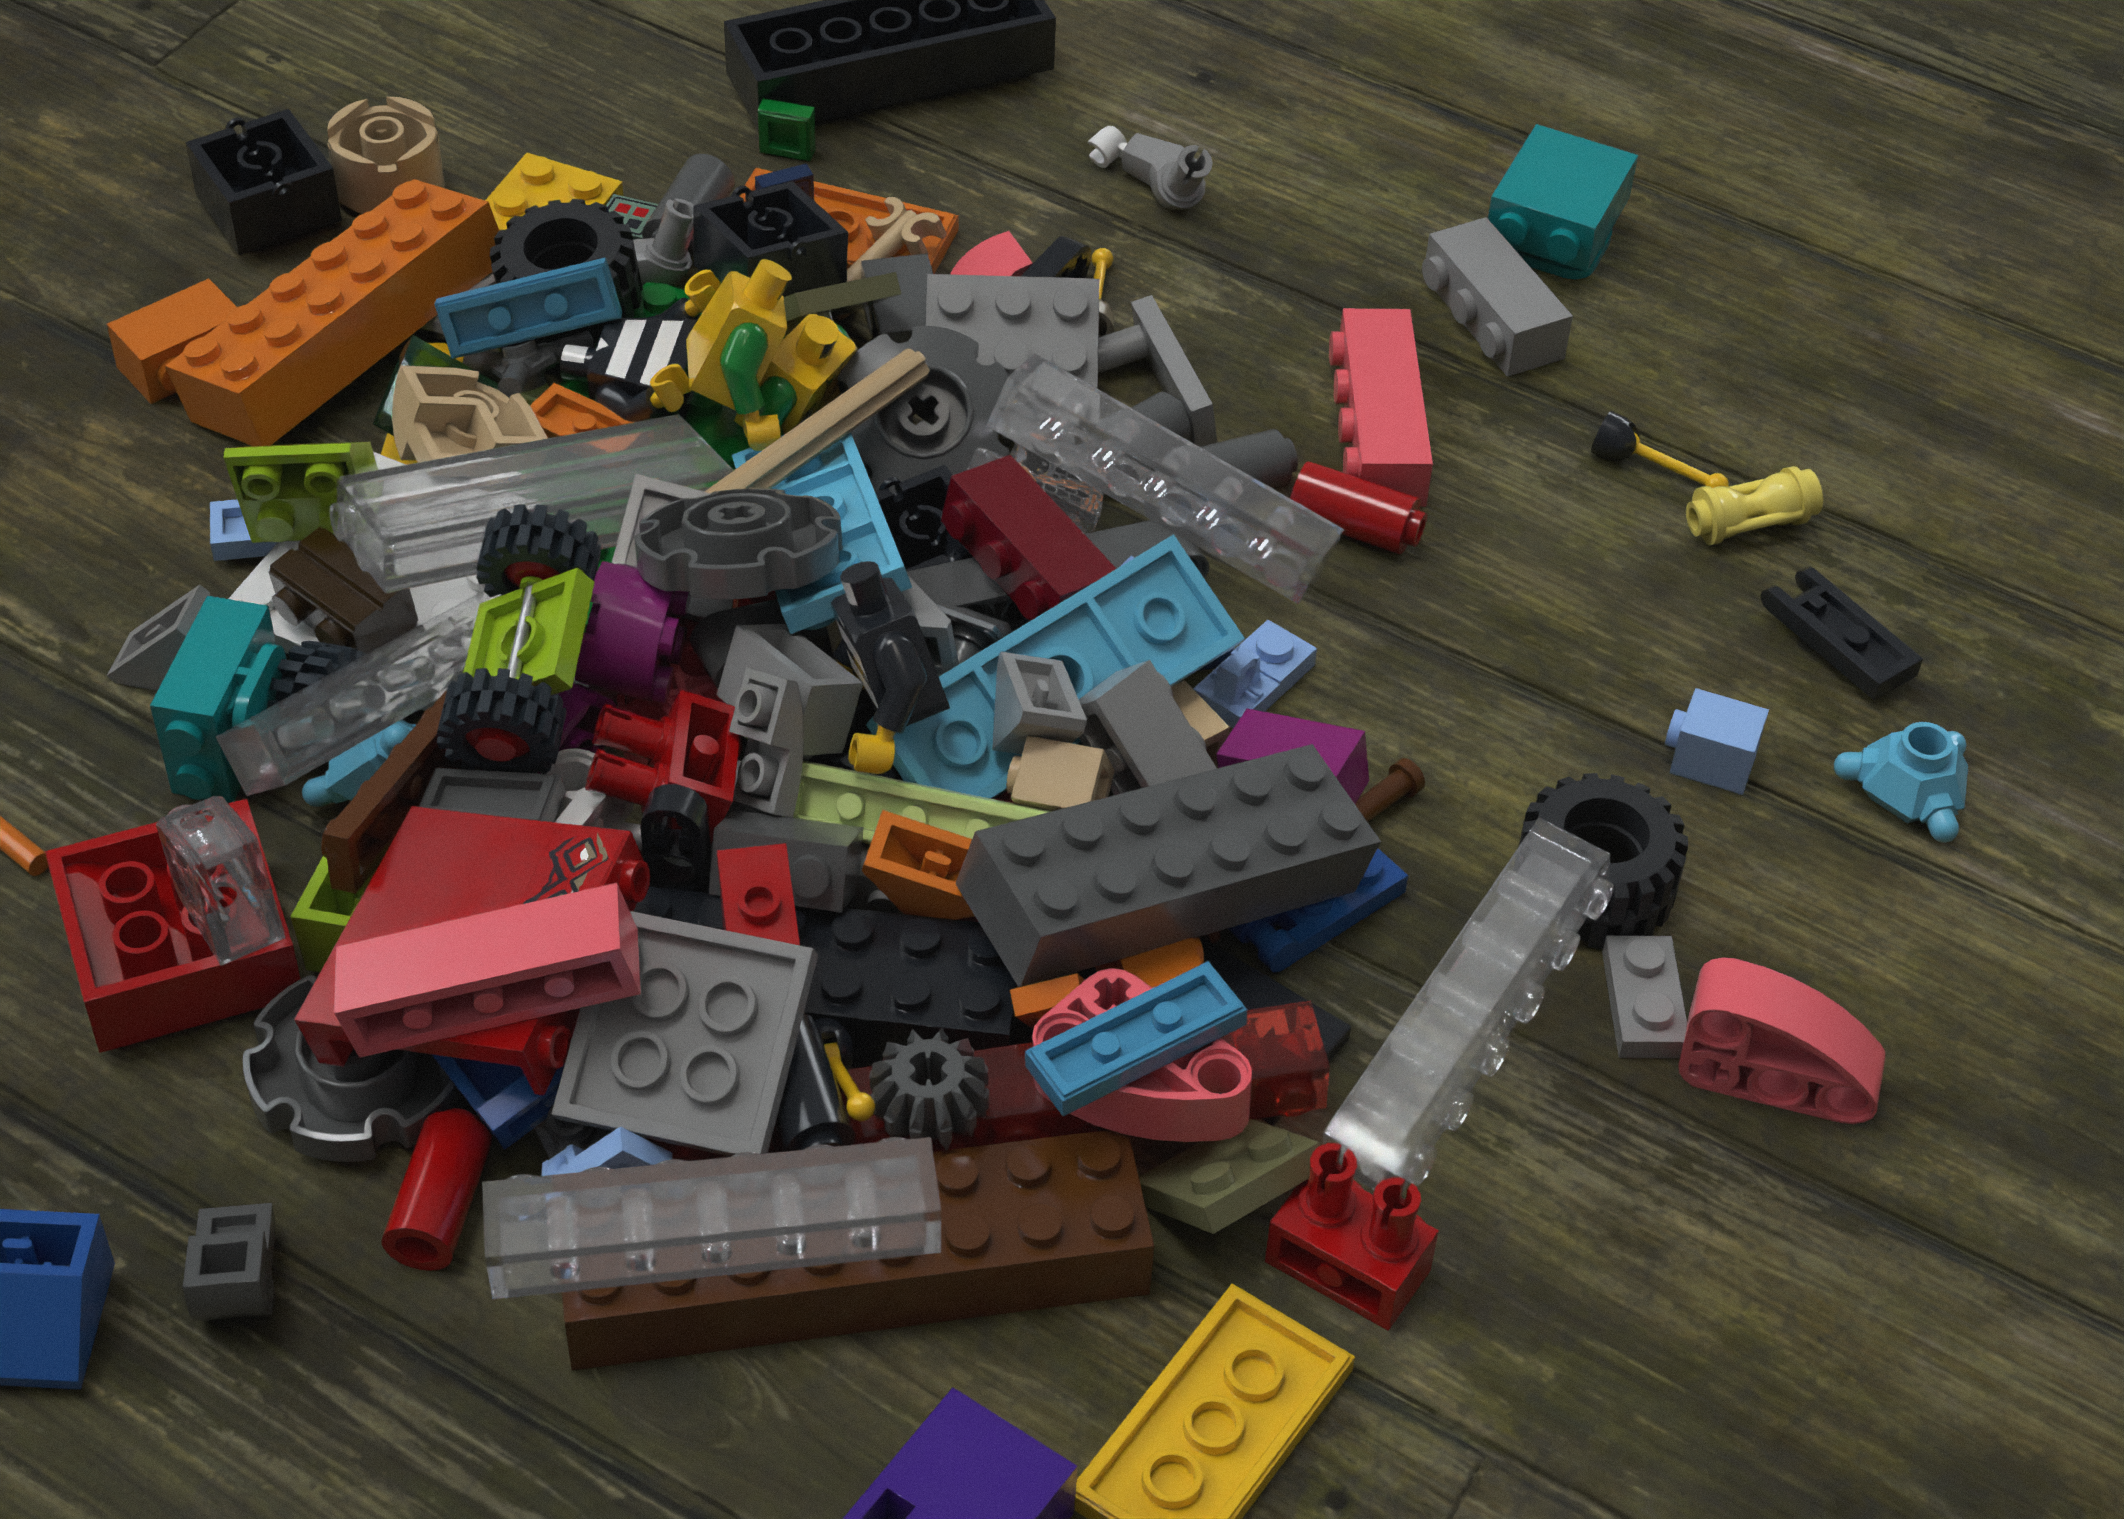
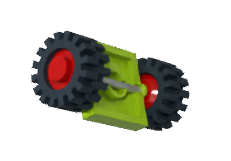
M525 504L514 505L513 513L504 508L497 512L496 519L491 517L487 522L476 567L478 571L476 578L479 584H485L484 592L490 598L499 594L501 596L479 604L464 671L458 675L457 682L452 680L448 685L436 734L438 736L437 745L439 749H446L445 757L451 762L462 759L461 769L474 770L477 767L484 771L538 773L539 771L542 774H546L551 770L552 764L555 765L566 719V708H562L563 700L557 693L569 690L573 686L584 629L588 619V611L595 583L594 579L601 555V545H597L599 537L595 531L586 532L587 523L580 518L570 523L568 521L569 512L558 509L555 516L547 514V505L536 504L534 512H529Z

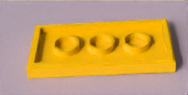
M1232 1283L1078 1477L1076 1482L1075 1511L1087 1519H1242L1353 1371L1355 1356Z

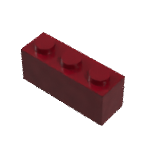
M1011 455L951 476L941 522L945 525L948 533L954 539L959 540L977 560L984 573L989 578L994 579L1014 601L1021 614L1028 620L1035 619L1117 569Z

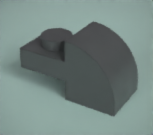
M272 1203L199 1209L196 1235L189 1236L183 1280L185 1301L193 1321L272 1314L275 1303L272 1265L276 1231Z

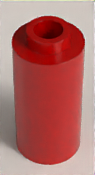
M1310 461L1304 464L1296 479L1288 508V515L1291 518L1400 555L1408 545L1416 547L1419 544L1428 516L1427 513L1420 511L1421 499Z
M453 1108L435 1112L429 1115L423 1123L381 1240L385 1252L403 1265L419 1270H440L447 1267L453 1259L492 1145L490 1131L475 1114L463 1109Z

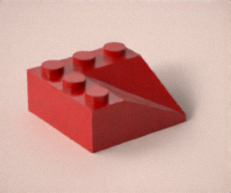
M247 799L228 803V805L239 817V821L242 820L241 822L246 825L244 826L246 827L245 830L249 829L251 831L249 834L253 833L258 845L257 847H260L259 849L257 848L256 852L261 850L259 853L262 854L259 858L254 855L255 857L252 860H255L254 862L259 867V872L262 871V873H250L254 877L256 875L261 877L263 872L267 871L263 876L266 878L267 884L265 885L268 888L264 887L257 880H255L257 882L256 886L259 888L258 884L264 887L265 890L263 891L268 894L271 902L272 898H274L273 900L275 901L273 902L276 903L274 906H277L275 910L281 921L279 926L277 918H273L277 916L276 913L274 915L273 911L271 912L267 909L268 905L262 901V896L257 893L256 887L254 888L252 885L253 880H249L242 868L243 865H241L242 863L239 861L236 851L237 843L235 847L228 820L235 823L236 821L234 820L236 818L231 814L229 819L223 805L168 819L176 830L173 840L182 851L176 850L177 853H180L178 854L180 855L179 858L182 856L185 859L183 860L184 864L186 862L189 864L190 872L185 875L191 873L192 875L189 876L191 877L190 880L195 879L193 882H196L194 885H196L195 888L199 895L197 896L196 893L194 895L193 892L191 894L193 898L198 897L201 899L197 902L198 904L200 902L201 911H199V908H196L197 903L189 899L187 902L193 906L192 902L195 905L194 909L203 914L202 916L199 915V917L196 915L194 917L196 918L195 920L197 918L200 921L203 920V924L208 922L205 928L206 930L207 928L210 929L208 930L211 932L210 935H212L210 942V938L204 939L203 932L198 929L197 922L195 923L192 916H190L191 913L194 916V913H197L196 910L191 911L189 914L188 909H186L178 895V890L175 888L172 879L173 873L171 875L163 847H165L164 849L167 847L169 851L172 849L168 848L167 840L165 846L161 843L159 830H157L159 827L167 839H169L163 829L164 820L45 851L84 1004L99 1053L264 1008L280 992L300 980L293 943ZM247 846V849H246V850H243V851H244V852L247 851V852L249 853L248 847H250V846ZM174 853L173 855H171V856L174 857V859H178V858L176 857V853ZM250 860L248 861V866H245L247 871H249L248 868L252 871L251 865L254 867L253 870L255 869V865ZM180 875V876H182V878H185V879L181 880V882L184 881V880H186V879H188V877L186 878V877H183V876H185V875ZM256 877V878H257L259 881H261L262 883L265 882V881L263 880V877L260 878V879H259L258 877ZM185 883L184 893L181 894L183 899H185V887L187 888V896L185 897L187 899L190 897L188 896L190 895L188 888L192 886L190 883Z

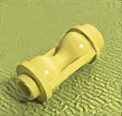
M1796 466L1783 468L1779 473L1772 474L1765 479L1730 487H1700L1695 489L1692 502H1689L1686 506L1687 523L1694 536H1702L1707 545L1719 544L1723 539L1730 538L1738 533L1772 525L1805 524L1810 520L1811 516L1818 515L1822 510V488L1816 474L1811 469L1800 470Z

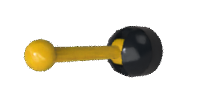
M1612 410L1602 422L1592 444L1591 453L1606 460L1617 462L1627 459L1635 453L1702 485L1710 486L1711 488L1718 486L1729 487L1728 479L1723 474L1714 473L1709 475L1641 444L1636 424L1627 417Z
M819 1018L814 1020L822 1043L823 1039L833 1038L834 1043H823L835 1079L848 1099L846 1109L849 1116L856 1121L868 1120L874 1114L875 1102L869 1094L859 1091L847 1071L853 1064L855 1054L854 1042L843 1024L835 1019Z

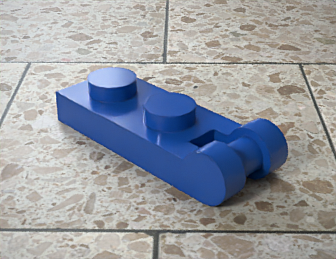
M1377 849L1355 892L1231 927L1228 930L1243 944L1251 942L1258 949V959L1272 972H1279L1405 893L1408 875L1380 849ZM1278 925V926H1280L1282 929H1279V930L1276 931V930L1274 929V927H1276V926Z

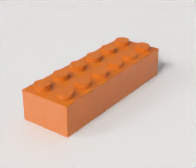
M416 179L396 187L392 196L372 211L365 212L356 217L352 222V226L332 241L316 247L308 259L289 273L276 277L270 283L268 289L248 304L232 310L224 322L204 337L197 338L188 343L183 353L165 365L190 421L251 446H271L437 316L434 305L437 298L468 291L493 272L490 249L495 246L494 238L499 228L489 202Z

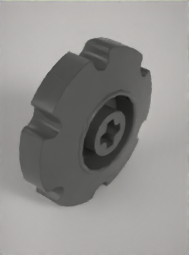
M937 326L912 327L911 338L904 343H896L890 339L888 334H882L861 347L844 366L838 376L839 391L844 393L905 349H912L915 352L920 351L925 356V363L930 370L927 378L851 431L868 477L871 479L870 482L874 492H878L881 484L889 477H897L902 482L942 465H945L955 475L966 471L968 467L974 468L1009 455V449L1001 445L999 440L1005 436H1014L1017 433L1018 410L1013 386L1000 363L995 362L991 365H982L976 361L979 352L978 342L960 332ZM917 414L920 418L925 419L932 414L934 416V424L930 425L923 420L914 425L913 416ZM895 485L889 488L892 494L896 492Z
M763 488L714 491L710 495L683 498L671 502L644 517L639 522L640 533L634 536L637 570L646 582L664 591L690 592L691 597L702 599L755 598L767 596L769 592L775 590L800 588L830 573L840 563L839 551L843 549L841 518L837 510L830 504L813 496L785 494V490Z
M308 975L288 986L266 1005L254 1022L259 1046L244 1051L243 1073L251 1105L263 1127L270 1133L285 1129L290 1130L295 1151L301 1154L328 1161L359 1162L375 1159L378 1147L386 1142L396 1141L402 1143L405 1148H410L416 1145L423 1123L429 1115L448 1109H457L464 1098L431 1054L396 1049L359 1058L353 1048L344 1067L319 1063L294 1020L316 981L313 975Z

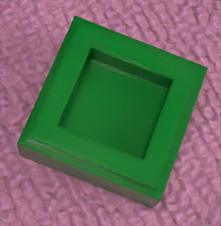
M763 98L758 108L759 152L811 161L816 151L815 107Z

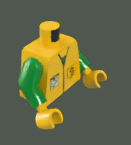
M762 259L759 262L751 278L736 271L729 272L686 338L689 389L735 410L738 414H743V430L749 446L755 451H762L781 438L778 415L759 416V409L765 405L759 383L787 330L785 304L782 295L792 279L791 274L785 268L767 259Z
M808 314L782 340L759 383L765 405L759 409V416L777 414L781 436L832 402L841 393L838 387V376L844 366L857 352L858 348L840 325L827 317ZM737 413L734 419L742 427L744 415Z

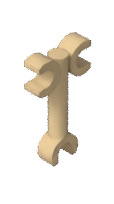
M888 197L884 203L890 213L889 217L876 219L875 217L868 216L865 219L873 237L877 241L847 269V282L861 279V261L893 257L905 244L911 255L928 253L922 241L924 237L933 235L944 239L947 236L938 215L932 212L917 215L912 210L906 211L900 199ZM851 313L835 317L836 319L841 321L844 318L848 317Z

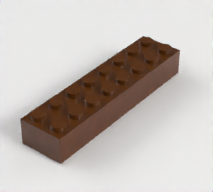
M1111 1130L839 1163L824 1170L799 1168L662 1185L653 1188L630 1189L554 1199L564 1321L571 1371L1150 1295L1154 1242L1129 1135Z

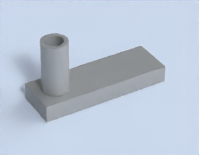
M1152 295L1132 301L1134 326L1098 337V374L1145 358L1163 392L1169 393L1174 398H1178L1183 402L1190 422L1191 436L1189 440L1193 447L1197 448L1217 443L1213 404Z

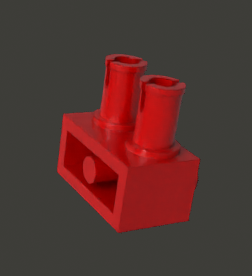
M680 690L668 716H663L660 721L605 703L595 726L592 743L597 746L603 745L648 759V765L608 754L604 750L598 749L588 771L585 790L641 805V812L644 813L649 793L654 788L665 784H677L688 787L699 793L706 801L711 844L714 828L725 818L733 802L740 735L729 732L735 706ZM672 818L673 824L671 829H681L682 827L678 826L676 818Z
M1338 1143L1320 1145L1313 1151L1310 1157L1309 1179L1296 1186L1270 1221L1265 1262L1389 1331L1431 1271L1439 1230L1426 1224L1417 1215L1421 1204V1194L1416 1185L1411 1183L1407 1189L1406 1199H1403L1402 1192L1406 1179L1390 1177L1382 1180L1376 1186L1374 1193L1371 1194L1353 1180L1357 1171V1158L1349 1148L1343 1156L1342 1165H1340L1339 1156L1342 1145Z

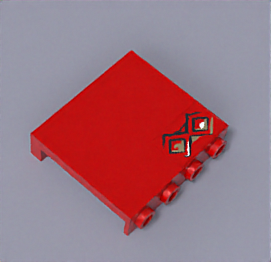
M411 806L294 1020L319 1063L344 1067L353 1050V1046L334 1014L337 946L614 883L618 884L629 911H634L637 903L645 898L649 889L650 870L648 864L643 860L631 831ZM580 1008L398 1050L518 1066L522 1068L534 1094L545 1095L557 1068L562 1067L566 1062Z

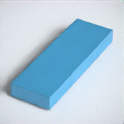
M606 257L437 298L434 304L452 359L619 319L622 316L621 306Z
M1209 961L1026 1050L1025 1067L1060 1114L1065 1116L1247 1025V1008Z

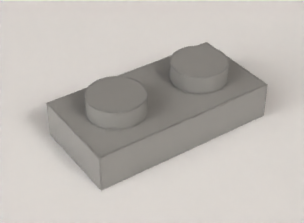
M1606 936L1602 955L1618 1057L1680 1058L1687 1020L1672 936Z

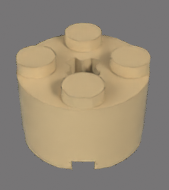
M386 97L387 105L369 107L368 99L345 106L330 119L327 128V145L330 164L334 168L338 200L341 204L362 214L372 211L392 196L396 187L413 179L444 188L445 183L438 131L433 115L420 103L401 97Z

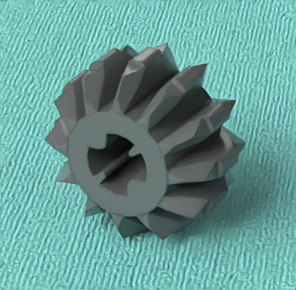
M941 1028L933 1039L923 1040L912 1029L907 1039V1046L887 1042L883 1052V1061L875 1062L872 1065L869 1079L872 1091L870 1096L875 1102L873 1115H875L876 1121L884 1122L885 1132L888 1133L891 1141L910 1135V1143L918 1152L927 1140L937 1139L947 1151L952 1142V1133L972 1138L974 1129L977 1127V1118L986 1116L990 1105L989 1089L986 1088L989 1085L988 1067L984 1063V1058L974 1057V1049L971 1047L968 1038L949 1044V1038L943 1028Z

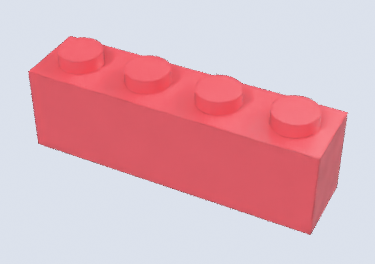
M1343 308L1340 332L1331 331L1329 340L1330 365L1339 366L1340 368L1336 369L1334 374L1335 404H1344V408L1339 410V442L1349 443V447L1344 449L1343 473L1421 499V507H1426L1433 461L1411 310Z
M617 883L336 947L334 1014L359 1058L641 994L638 929Z

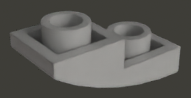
M746 667L741 688L735 700V710L729 732L748 738L743 760L738 769V779L733 800L771 814L793 818L799 793L804 749V723L798 682Z

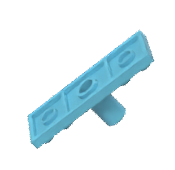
M851 432L772 488L785 490V494L808 495L823 500L836 509L841 518L843 549L839 551L840 563L830 573L808 585L796 589L775 590L790 634L803 629H820L836 620L831 602L835 597L845 594L840 575L845 569L854 564L866 561L875 562L879 566L882 578H892L901 592L912 588ZM748 448L732 454L735 468L737 469L761 451Z
M1173 534L939 676L950 709L906 726L903 733H895L893 738L895 744L893 765L902 779L907 782L995 799L1007 791V774L1010 763L1015 755H1022L992 750L997 662L1000 651L1063 661L1079 700L1116 671L1147 660L1151 661L1156 671L1163 675L1172 687L1236 647L1245 638ZM872 717L866 725L871 733L876 735L878 724L873 721ZM1078 737L1072 744L1081 745L1082 742Z

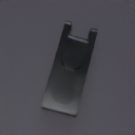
M1807 566L1796 573V584L1803 593L1794 598L1790 597L1776 585L1761 592V602L1771 614L1874 701L1918 676L1923 658L1815 568Z

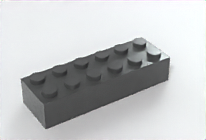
M1310 744L975 831L955 884L1018 987H1023L1138 955L1185 939L1197 938L1353 893L1362 880L1381 841L1314 745Z

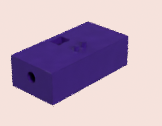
M952 1387L843 1519H1070L1075 1510L1078 1466Z

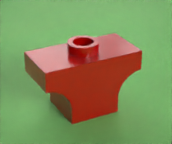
M786 843L717 850L723 930L800 945Z

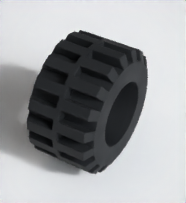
M572 199L568 203H561L560 200L548 201L546 206L538 207L535 205L525 209V215L512 217L506 222L507 229L498 231L494 238L495 246L490 249L491 267L495 284L606 257L622 310L621 318H634L633 309L640 308L642 302L641 291H643L631 229L628 224H624L623 217L616 211L607 212L605 205L597 202L586 205L585 200ZM605 322L537 338V343L554 342L588 330L595 344L598 343V338L601 335Z
M1597 773L1583 774L1582 780L1579 781L1569 776L1558 780L1556 789L1546 786L1538 793L1536 802H1531L1526 811L1513 871L1515 874L1513 882L1515 894L1522 896L1521 907L1526 914L1538 915L1537 925L1545 931L1550 932L1555 929L1561 932V940L1574 944L1576 939L1588 941V947L1603 949L1606 936H1652L1655 926L1662 927L1669 918L1686 861L1688 836L1683 835L1685 825L1680 815L1670 814L1672 805L1663 796L1654 798L1649 795L1651 788L1639 782L1633 786L1624 783L1625 777L1612 774L1610 779H1600ZM1588 857L1606 860L1611 863L1599 862Z

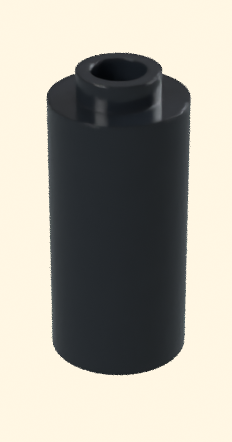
M804 1013L775 1126L785 1156L792 1165L811 1170H824L836 1165L843 1159L855 1142V1132L816 1023L811 1016Z

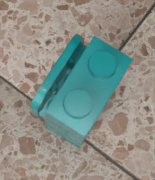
M1536 124L1492 194L1488 220L1531 268L1567 279L1586 278L1595 271L1611 241L1612 228L1630 198L1638 155Z
M207 596L150 704L171 793L185 795L197 800L209 799L222 802L223 798L226 803H232L235 801L243 782L247 788L264 790L269 785L285 752V748L279 747L274 739L278 733L271 732L268 723L276 717V713L267 712L268 700H276L277 691L270 689L272 678L281 680L283 674L277 667L282 659L287 660L284 648L276 645L269 606Z

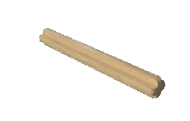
M905 349L704 492L711 493L721 490L747 488L772 489L927 378L930 370L925 363V356L920 351L915 352L912 349Z

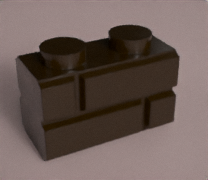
M318 527L299 542L297 550L291 548L270 565L268 573L275 591V595L272 596V602L278 613L293 626L304 622L314 630L319 642L355 648L357 651L364 652L369 656L366 662L372 663L389 649L390 643L396 644L417 627V621L419 620L410 588L326 528Z

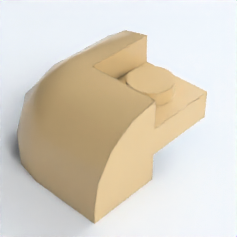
M400 366L393 394L392 423L394 440L401 460H417L425 478L428 480L444 482L466 480L472 491L488 497H497L520 487L538 471L549 452L551 443L531 406L520 393L510 395L509 398L499 390L477 382L479 371L448 367Z

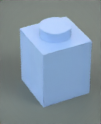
M1695 688L1687 712L1675 709L1668 729L1665 745L1676 748L1670 773L1743 795L1759 748L1769 709Z

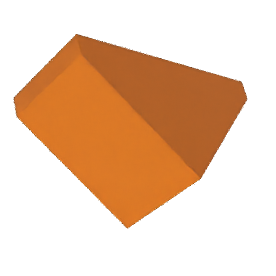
M882 810L862 872L903 914L953 920L975 917L955 884L972 839Z

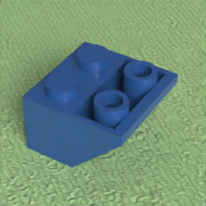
M0 1209L1 1386L81 1390L115 1265L100 1214Z

